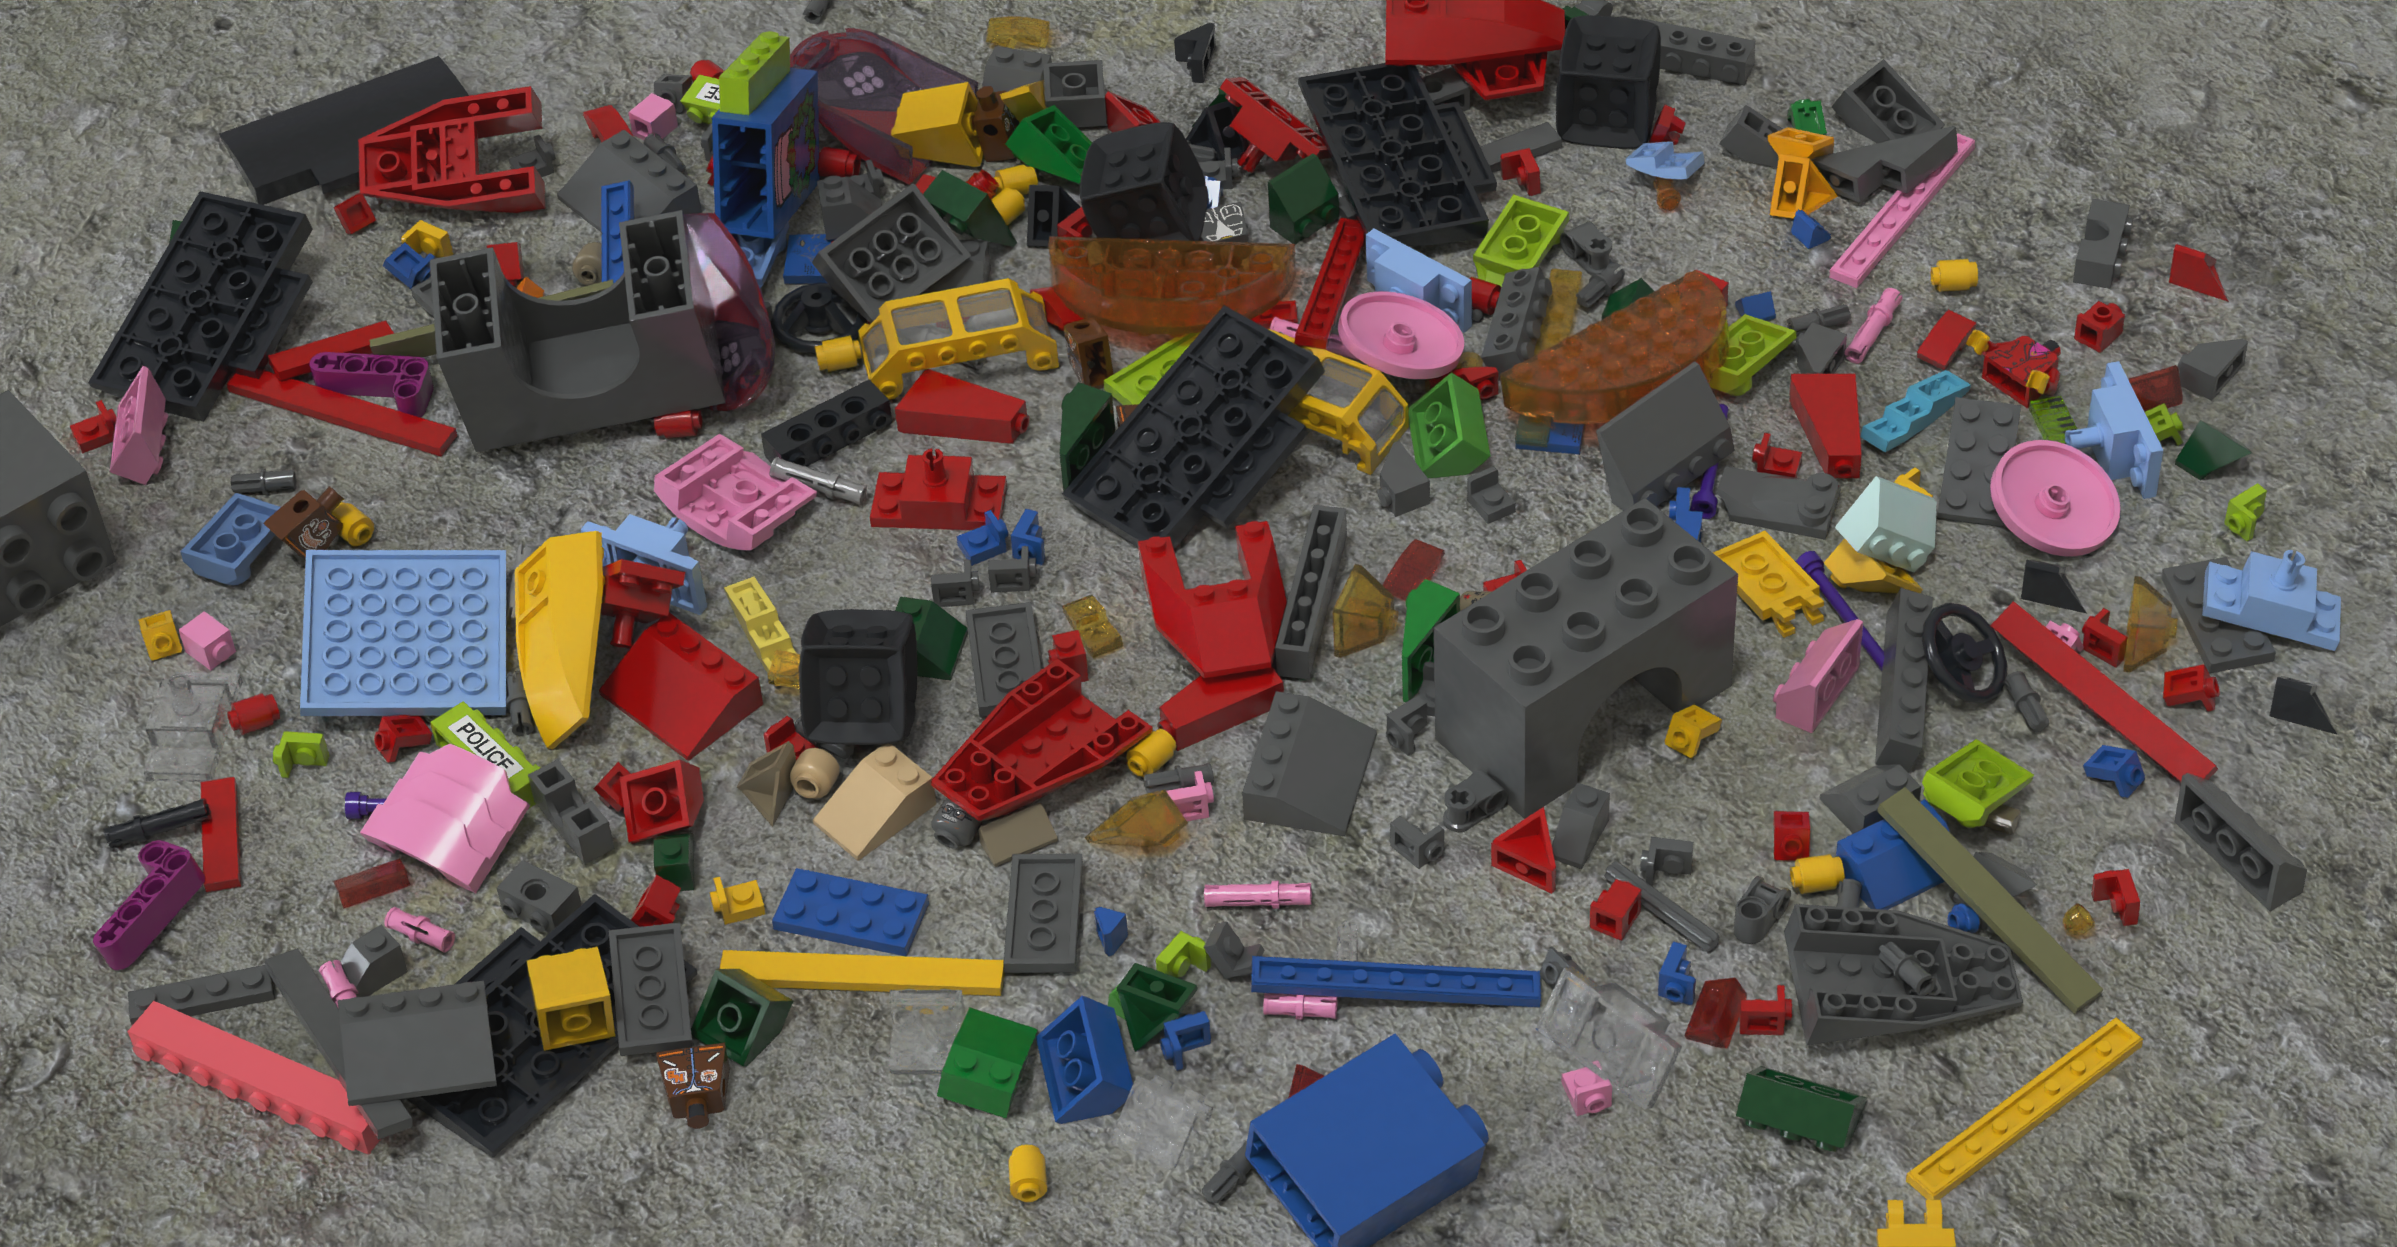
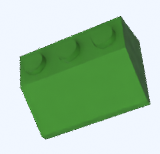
M1452 372L1409 407V425L1415 462L1427 478L1468 475L1491 457L1479 390Z

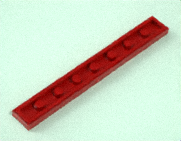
M1347 218L1339 219L1295 334L1294 344L1326 350L1365 244V232L1360 221Z
M263 370L259 379L235 373L227 383L228 391L440 457L458 436L454 427L292 378L279 381L275 373Z
M2014 601L1991 624V627L1999 636L2179 783H2181L2182 776L2186 773L2209 780L2218 770L2212 761Z

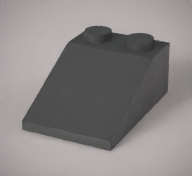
M1884 59L1845 89L1832 105L1834 111L1851 129L1875 143L1938 130L1945 126L1940 118Z

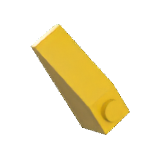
M1044 80L1017 87L1000 94L1001 100L1019 122L1023 118L1048 108L1045 106Z

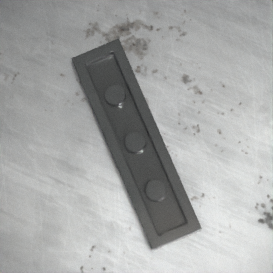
M265 965L129 991V1019L131 1025H133L153 1001L188 1016H195L275 1000L273 980L267 972Z

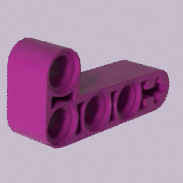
M322 352L313 356L309 364L315 386L344 395L391 397L395 399L397 411L420 418L425 414L434 390L427 360L421 357Z
M156 840L146 844L140 850L138 859L148 873V876L104 923L93 938L95 947L111 969L122 970L129 967L205 882L204 873L187 849L165 841Z

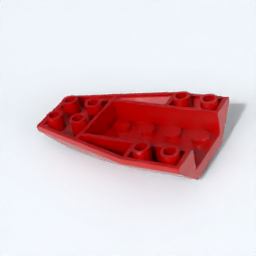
M1386 0L1385 65H1425L1432 67L1561 50L1565 35V10L1543 0Z
M1056 659L1010 691L933 777L931 786L978 821L999 817L1020 809L1104 767L1152 733L1153 727L1130 710H1127L1116 719L1082 695L1081 675L1059 659Z

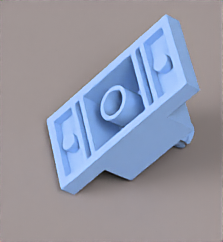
M1374 228L1366 234L1367 281L1375 286V292L1402 293L1429 302L1449 315L1463 333L1472 326L1471 279Z
M2120 362L2107 363L2105 377L2101 378V388L2092 390L2087 428L2066 430L2065 442L2076 449L2091 447L2099 465L2111 480L2130 477L2133 486L2138 487L2143 499L2156 497L2163 448Z
M629 514L616 531L611 530L607 526H600L589 521L581 528V533L590 531L602 532V547L604 548L603 566L624 559L685 572L684 585L672 589L670 604L701 615L707 608L699 561L689 557L685 537L688 527L681 519L676 523L677 518H671L665 527Z
M2293 550L2284 552L2283 559L2251 551L2243 570L2209 562L2205 570L2202 616L2333 651L2336 650L2340 642L2341 597L2316 590L2317 568L2305 566V557L2300 552L2296 551L2291 561L2290 558Z

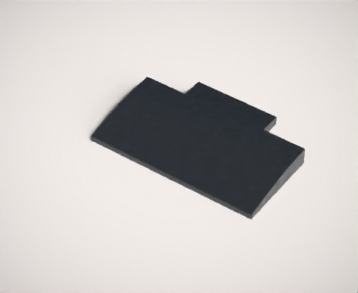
M437 56L219 133L256 202L264 205L317 185L322 193L325 194L358 182V139L444 99L469 95L449 67Z
M1381 63L1298 78L1301 92L1365 234L1374 228L1406 246L1445 244L1485 238L1488 232L1489 219L1477 194L1496 191L1497 181L1459 102L1435 106L1416 65L1396 66Z
M200 191L90 378L89 385L92 388L123 398L142 366H145L151 371L166 398L164 412L204 422L231 373L259 379L269 361L268 355L274 353L313 283L308 274L290 271L313 230L306 214Z
M1224 305L1062 493L1063 497L1137 548L1138 541L1148 540L1151 537L1170 536L1173 548L1175 549L1203 515L1228 529L1309 433L1304 424L1288 415L1325 373L1319 358Z
M594 894L541 941L524 928L520 927L455 983L484 981L497 1086L406 1099L468 1143L491 1157H495L619 1045L609 930L640 926ZM598 947L610 993L615 1037L544 1051L529 980L527 960L537 959L544 955L553 956L573 952L580 948ZM684 960L687 984L697 975V969Z

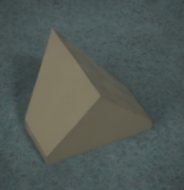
M789 741L750 762L737 785V788L742 791L772 827L794 788L790 782V771L796 762L794 745Z

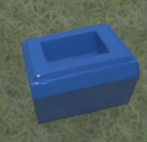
M1798 209L1795 213L1791 233L1802 244L1811 249L1831 239V234L1820 223L1803 210Z
M1771 291L1744 297L1735 302V307L1741 317L1746 314L1764 321L1776 318Z
M1098 907L1094 911L1096 932L1105 954L1112 956L1128 937L1126 914Z

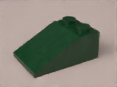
M942 170L923 193L924 197L943 221L948 223L949 227L956 233L962 235L965 232L976 239L1012 247L1017 244L1016 239L988 194Z
M1079 382L1070 393L1064 396L1061 405L1062 421L1059 454L1063 492L1115 433L1112 393Z

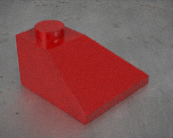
M679 759L620 777L628 843H637L693 826L704 801L699 767Z

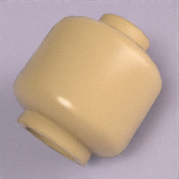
M806 749L800 754L790 771V782L799 795L812 799L822 798L830 792L840 773L839 764L833 755L823 749Z

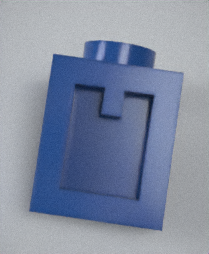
M1025 509L1011 534L1012 556L1015 559H1021L1022 546H1028L1030 558H1036V564L1042 565L1045 561L1044 540L1041 538L1042 527L1039 526L1037 511Z
M991 510L984 512L986 525L956 536L957 545L966 559H971V566L1007 552L1005 538L1009 536L1004 521L1002 519L998 520Z
M2102 745L2083 765L2087 777L2114 781L2119 795L2128 798L2145 780V774L2135 750Z
M1673 941L1659 972L1658 996L1673 1002L1692 1005L1695 999L1696 979L1688 976L1691 961L1686 960L1687 945Z

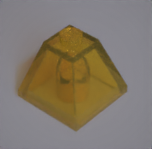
M1354 565L1333 609L1334 656L1342 658L1384 642L1389 630H1394L1398 621V611L1394 610V596L1362 565Z
M2134 576L2126 636L2128 639L2123 672H2132L2167 652L2169 638H2176L2178 618H2171L2172 603L2140 576Z
M1161 790L1132 797L1090 832L1085 839L1088 843L1136 847H1152L1162 844L1163 847H1167L1181 836L1179 831L1188 822L1167 791Z

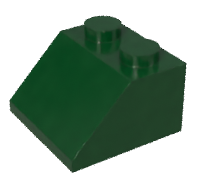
M1315 154L1309 155L1268 181L1270 228L1293 245L1310 237L1314 232L1339 217V193Z
M900 597L895 611L911 614L915 625L917 676L951 681L968 634L967 627L933 601Z
M716 969L692 1025L691 1035L707 1045L725 1043L728 1058L742 1066H748L780 1034L794 1000L741 969Z

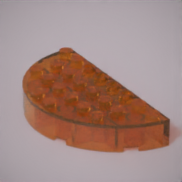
M1049 236L1048 242L1051 286L1064 305L1081 318L1093 317L1100 325L1136 332L1140 336L1168 334L1171 337H1181L1189 333L1202 332L1224 305L1251 320L1280 302L1290 291L1296 277L1295 244Z
M1694 270L1686 273L1676 281L1662 286L1659 290L1648 296L1639 298L1633 304L1613 312L1603 320L1589 325L1586 329L1573 336L1564 338L1558 344L1540 351L1537 355L1514 365L1511 369L1500 374L1504 407L1535 419L1539 414L1553 416V422L1607 423L1694 361L1700 365L1709 383L1713 379L1712 373L1717 368L1723 367L1730 349L1727 307L1721 291L1709 278L1701 272Z

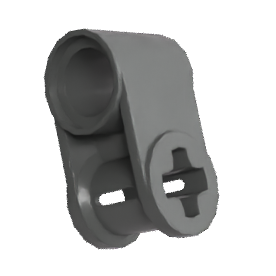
M1592 222L1583 223L1561 234L1560 242L1565 254L1576 261L1591 276L1601 273L1612 263L1609 258V253L1612 250V241L1599 231Z
M1483 770L1474 772L1467 779L1445 792L1444 803L1447 806V810L1443 815L1444 825L1454 832L1469 830L1483 819L1500 811L1508 800V791Z
M1756 876L1749 885L1748 890L1736 904L1734 919L1735 937L1747 944H1755L1764 939L1776 920L1784 914L1791 898V890L1787 888L1778 889L1765 883L1763 877Z

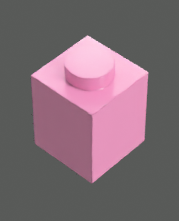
M653 93L628 112L632 134L642 140L651 133L654 136L657 133L663 139L678 127L674 103Z
M205 611L179 629L185 652L210 671L236 652L230 630Z

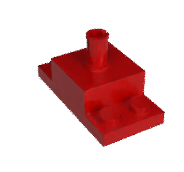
M1245 77L1226 78L1220 89L1226 93L1225 98L1237 107L1242 105V108L1229 126L1251 142L1242 157L1237 161L1239 166L1245 165L1243 169L1253 173L1265 154L1276 162L1294 160L1297 155L1304 159L1311 154H1315L1319 160L1331 158L1321 135Z
M932 448L926 450L923 455H908L905 473L879 472L870 514L871 527L974 530L986 525L984 512L991 510L998 520L1002 518L1007 489L1006 476L974 475L972 457L943 456V452L939 449H935L936 456H933Z
M624 559L603 566L605 584L600 614L615 617L610 645L630 648L632 647L635 621L647 624L668 616L672 589L684 585L685 572Z

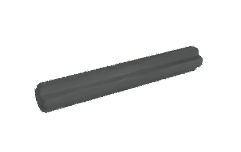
M1614 861L1611 865H1608L1604 876L1609 882L1613 884L1615 879L1642 889L1641 905L1703 950L1710 952L1718 945L1720 937L1714 930L1621 863Z

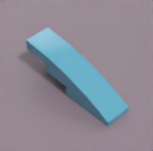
M1948 370L1908 387L1905 398L1886 406L1882 418L1864 425L1860 437L1880 450L1887 452L1928 427L1955 404L1956 397L1962 398L1970 390L1971 384Z

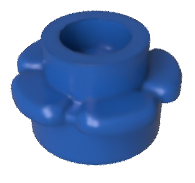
M1960 903L1953 906L1952 911L1948 914V926L1975 934L1979 929V915L1969 905L1966 906Z

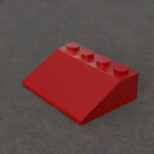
M670 612L668 616L659 619L644 630L599 689V694L687 761H690L763 705L759 677Z

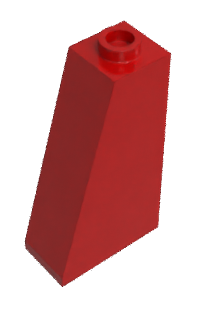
M930 369L923 371L895 407L897 429L899 432L1013 444L1018 436L1027 430L1029 425L1025 400Z
M1791 374L1789 401L1824 473L1832 475L1834 478H1860L1862 453L1856 374Z
M1273 667L1210 678H1203L1200 675L1159 707L1161 721L1157 724L1158 729L1167 731L1176 742V750H1182L1269 712L1276 691L1284 692V683Z

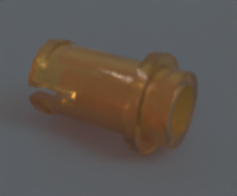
M1656 177V180L1653 181V186L1658 195L1656 198L1658 206L1666 211L1676 209L1681 201V196L1674 188L1673 180Z

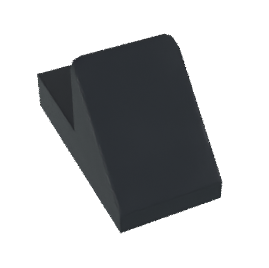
M1207 23L1177 36L1174 40L1175 59L1179 62H1187V69L1192 72V82L1204 83L1216 47L1215 23Z

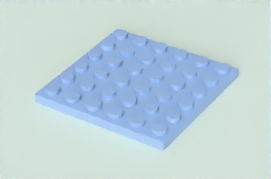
M306 550L300 716H440L463 701L472 710L478 709L483 715H506V550Z

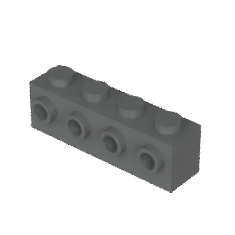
M1641 18V20L1654 23L1659 27L1661 37L1660 69L1745 86L1755 63L1756 41Z
M1540 267L1520 269L1505 274L1481 356L1486 367H1496L1498 370V380L1528 374L1531 361L1534 359L1537 339L1540 338L1543 318L1546 317V307L1549 297L1552 295L1551 282L1548 278H1545Z

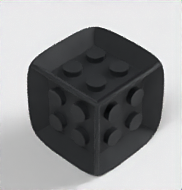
M1597 15L1577 16L1569 21L1560 53L1559 76L1556 87V129L1562 140L1576 144L1610 148H1638L1643 143L1648 142L1655 116L1656 90L1660 76L1661 37L1658 25L1640 19Z
M1159 122L1120 130L1102 136L1091 143L1086 153L1080 180L1079 193L1085 217L1100 245L1115 263H1135L1172 255L1187 250L1198 242L1204 225L1208 201L1205 177L1185 136L1174 123Z
M864 609L829 610L813 614L808 619L802 634V649L799 663L800 712L805 738L818 743L843 745H882L907 739L915 719L917 695V643L912 615L892 610Z

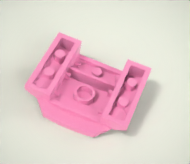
M721 434L716 435L655 475L654 492L675 516L703 537L719 545L736 550H753L772 537L774 529L794 516L796 510L817 496V491L793 477L787 481L770 477V465L753 452L743 451V447Z
M448 744L430 754L418 753L403 779L399 778L384 804L376 806L360 834L367 841L394 854L399 850L438 869L449 881L477 893L530 805L512 794L507 772L503 768L467 750Z

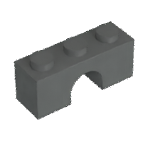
M2092 199L2087 217L2085 238L2081 239L2076 257L2073 283L2111 289L2113 277H2120L2123 259H2120L2119 256L2125 257L2128 238H2124V236H2131L2134 218L2128 217L2130 205Z
M558 759L528 774L534 802L584 865L615 849L609 821L592 801L586 804L583 803L577 791L574 778Z

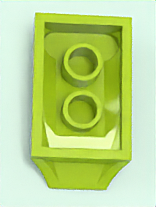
M1513 194L1473 254L1478 279L1502 287L1506 273L1538 267L1551 247L1560 243V236L1564 233V228L1569 222V212Z
M1744 314L1687 358V366L1695 361L1700 365L1711 388L1728 393L1731 396H1741L1752 388V376L1796 340V331Z
M1975 739L1926 771L1922 781L1924 786L1923 794L1931 806L1942 809L1955 817L1961 825L1968 828L1980 827L1986 823L1992 811L2031 783L2034 774Z

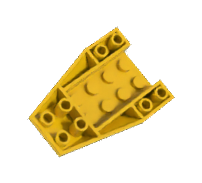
M598 531L550 537L515 569L516 642L522 682L538 731L546 747L552 750L584 724L590 715L600 612L605 584L602 563L604 557L602 532Z

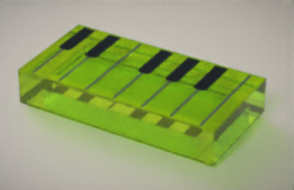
M2055 396L2030 401L2029 410L2043 439L2066 444L2065 431L2078 428L2062 397Z

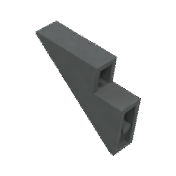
M1955 126L1819 156L1812 159V162L1835 193L1859 203L1882 184L1904 193H1909L1958 152L1957 131Z

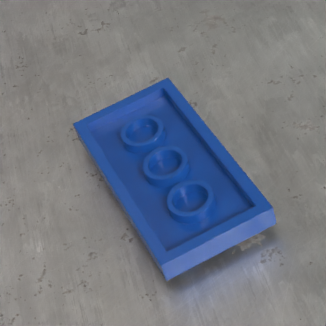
M796 868L772 919L773 929L907 956L929 905L928 894Z

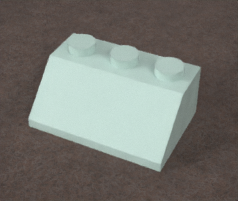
M1876 476L1835 528L1858 553L1915 572L1926 562L1928 555L1935 548L1937 502L1930 496Z

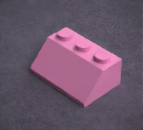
M142 366L118 405L110 473L144 485L147 484L152 474L157 475L161 469L163 457L159 456L166 438L162 434V430L168 419V413L164 412L166 398L151 371L145 366Z
M1856 619L1825 629L1817 641L1812 640L1810 642L1804 659L1801 663L1796 662L1794 664L1788 681L1785 685L1780 684L1776 689L1773 702L1776 703V719L1807 732H1814L1859 669L1863 621Z

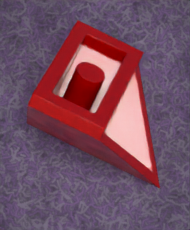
M2176 244L2173 252L2169 283L2228 301L2215 267L2217 259L2204 252Z
M1542 807L1493 840L1491 843V866L1552 894L1556 889V865L1545 810Z

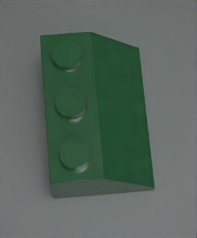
M1760 1066L1746 1075L1736 1116L1744 1118V1124L1749 1127L1766 1130L1767 1126L1780 1129V1135L1785 1138L1802 1141V1137L1810 1138L1817 1141V1147L1837 1152L1838 1148L1844 1149L1850 1145L1866 1105L1867 1097Z

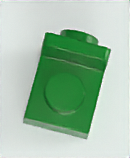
M1801 99L1790 105L1787 119L1792 121L1794 129L1827 135L1821 100Z

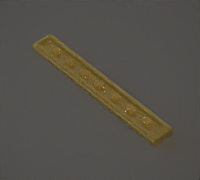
M1551 269L1549 280L1552 285V295L1548 300L1546 317L1543 318L1540 327V338L1537 339L1534 359L1530 365L1515 434V444L1547 447L1578 299L1576 294L1580 291L1582 283L1581 271Z

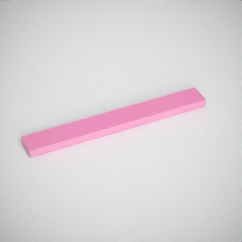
M1957 133L1958 152L1909 193L1897 190L1832 266L1829 278L1858 288L1975 149L1976 140Z

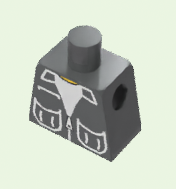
M1241 202L1206 210L1201 236L1193 246L1206 265L1213 266L1224 263L1226 268L1235 269L1241 265L1242 258H1246L1249 255L1248 233Z

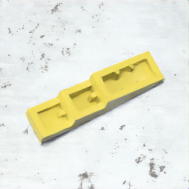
M751 577L724 587L725 594L743 631L775 687L799 679L800 658L793 649L789 634L779 621L776 608L756 578Z

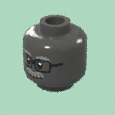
M946 798L934 815L931 825L935 831L934 837L936 840L949 848L957 849L958 846L964 847L972 842L983 820H976L950 799Z

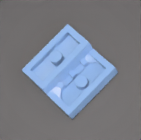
M1673 142L1643 143L1626 158V165L1633 169L1667 179H1688L1704 164L1703 152L1674 153Z

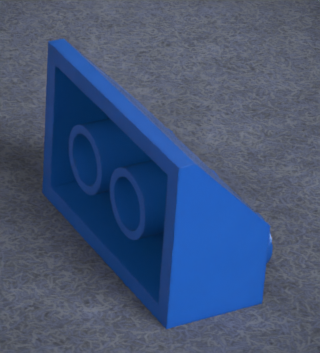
M1925 799L1920 801V803L1949 831L1946 821L1935 811V809ZM1885 819L1837 841L1836 857L1839 856L1842 860L1845 879H1854L1861 883L1860 898L1870 909L1889 910L1945 882Z
M1082 995L1036 1036L1055 1122L1063 1124L1112 1114L1135 1094L1114 1008Z

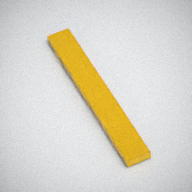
M723 950L719 968L741 969L772 988L1001 996L1004 980L1003 960Z
M2115 1017L1909 1171L1906 1175V1182L1927 1200H1940L2140 1049L2143 1038Z

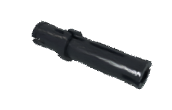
M203 798L146 816L139 814L133 816V820L105 827V838L110 848L136 840L141 842L147 841L150 836L209 820L211 819V811L209 805L206 804L207 800Z

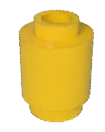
M1022 164L995 171L994 178L999 184V187L996 189L997 194L1004 188L1018 190L1022 195L1029 194V185H1038L1035 169L1031 166L1026 167Z
M1004 188L991 199L1007 226L1025 211V199L1018 190Z
M1968 259L1937 260L1936 267H1931L1932 286H1937L1939 292L1969 290L1970 287H1977L1976 261L1969 262Z
M851 335L822 341V345L814 346L820 371L827 369L828 372L854 367L857 366V359L862 358L859 341H852Z
M341 502L331 513L343 523L338 535L350 545L360 546L372 537L374 532L373 521L353 504Z
M1163 729L1153 731L1127 752L1129 769L1135 775L1142 777L1146 774L1156 773L1173 757L1176 750V742Z
M1830 854L1796 859L1795 867H1790L1793 888H1799L1801 894L1836 889L1839 882H1843V879H1845L1841 858L1839 856L1832 857Z
M1034 1145L1016 1147L1008 1160L1010 1193L1014 1198L1023 1202H1034L1047 1192L1045 1157L1041 1154L1040 1149Z

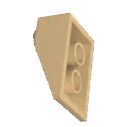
M883 744L859 762L815 816L813 824L859 861L937 805L935 790L931 786L933 777L892 744Z

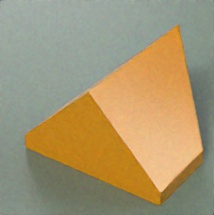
M1789 127L1768 135V142L1778 156L1782 154L1810 158L1812 160L1819 156L1832 154L1834 151V137Z
M1779 154L1770 216L1794 219L1798 209L1803 210L1809 215L1838 197L1837 193H1835L1810 158Z

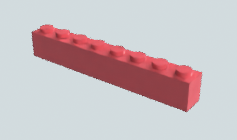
M153 1001L127 1031L134 1053L142 1060L157 1062L174 1074L180 1072L191 1077L199 1085L212 1086L221 1090L231 1099L239 1098L250 1103L261 1112L267 1110L274 1113L291 1125L299 1124L308 1128L318 1137H329L338 1141L348 1150L353 1151L356 1149L369 1155L381 1140L377 1139L356 1105H348L347 1092L339 1080L177 1010Z

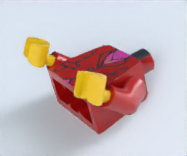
M1979 330L1972 331L1966 344L1974 347L1976 354L1984 356L1982 372L1984 380L2026 408L2031 407L2042 394L2053 396L2056 393L2060 379L2058 356L2061 354V349L2055 341L2048 340L2041 345L2029 336H2021L2013 341L1993 343L1989 341L1990 337Z

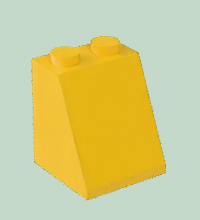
M969 82L903 93L900 106L897 108L895 125L891 130L892 140L894 144L898 145L903 156L971 167L981 165L983 151L973 123L978 100Z
M598 947L580 948L573 952L553 956L544 955L537 959L527 960L529 980L544 1051L615 1037L610 993Z

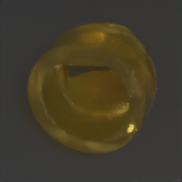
M2078 903L2068 909L2063 917V926L2072 935H2082L2095 926L2090 913Z

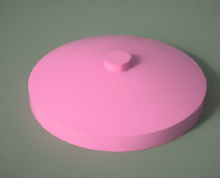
M1378 291L1358 295L1345 304L1338 322L1340 339L1356 358L1372 368L1401 378L1432 379L1443 376L1455 369L1464 349L1462 331L1449 315L1429 302L1402 293Z
M2033 440L2018 444L2004 454L1992 474L1990 484L1991 497L1999 517L2019 539L2040 551L2067 557L2091 553L2100 548L2109 539L2118 524L2120 501L2112 480L2096 461L2082 451L2067 444L2050 440Z

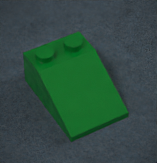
M1053 105L1023 118L1005 145L1013 152L1017 159L1023 161L1026 165L1080 184L1084 160L1092 142Z
M1424 579L1417 589H1412L1406 599L1407 610L1402 647L1403 702L1405 703L1414 698L1421 688L1424 663H1434V627L1460 612V593L1427 579Z
M969 1007L942 1070L937 1096L1007 1118L1038 1029Z

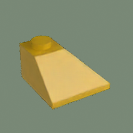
M1845 538L1824 562L1832 572L1830 578L1844 589L1849 586L1864 592L1898 593L1900 588L1917 593L1923 591L1905 569L1858 553Z

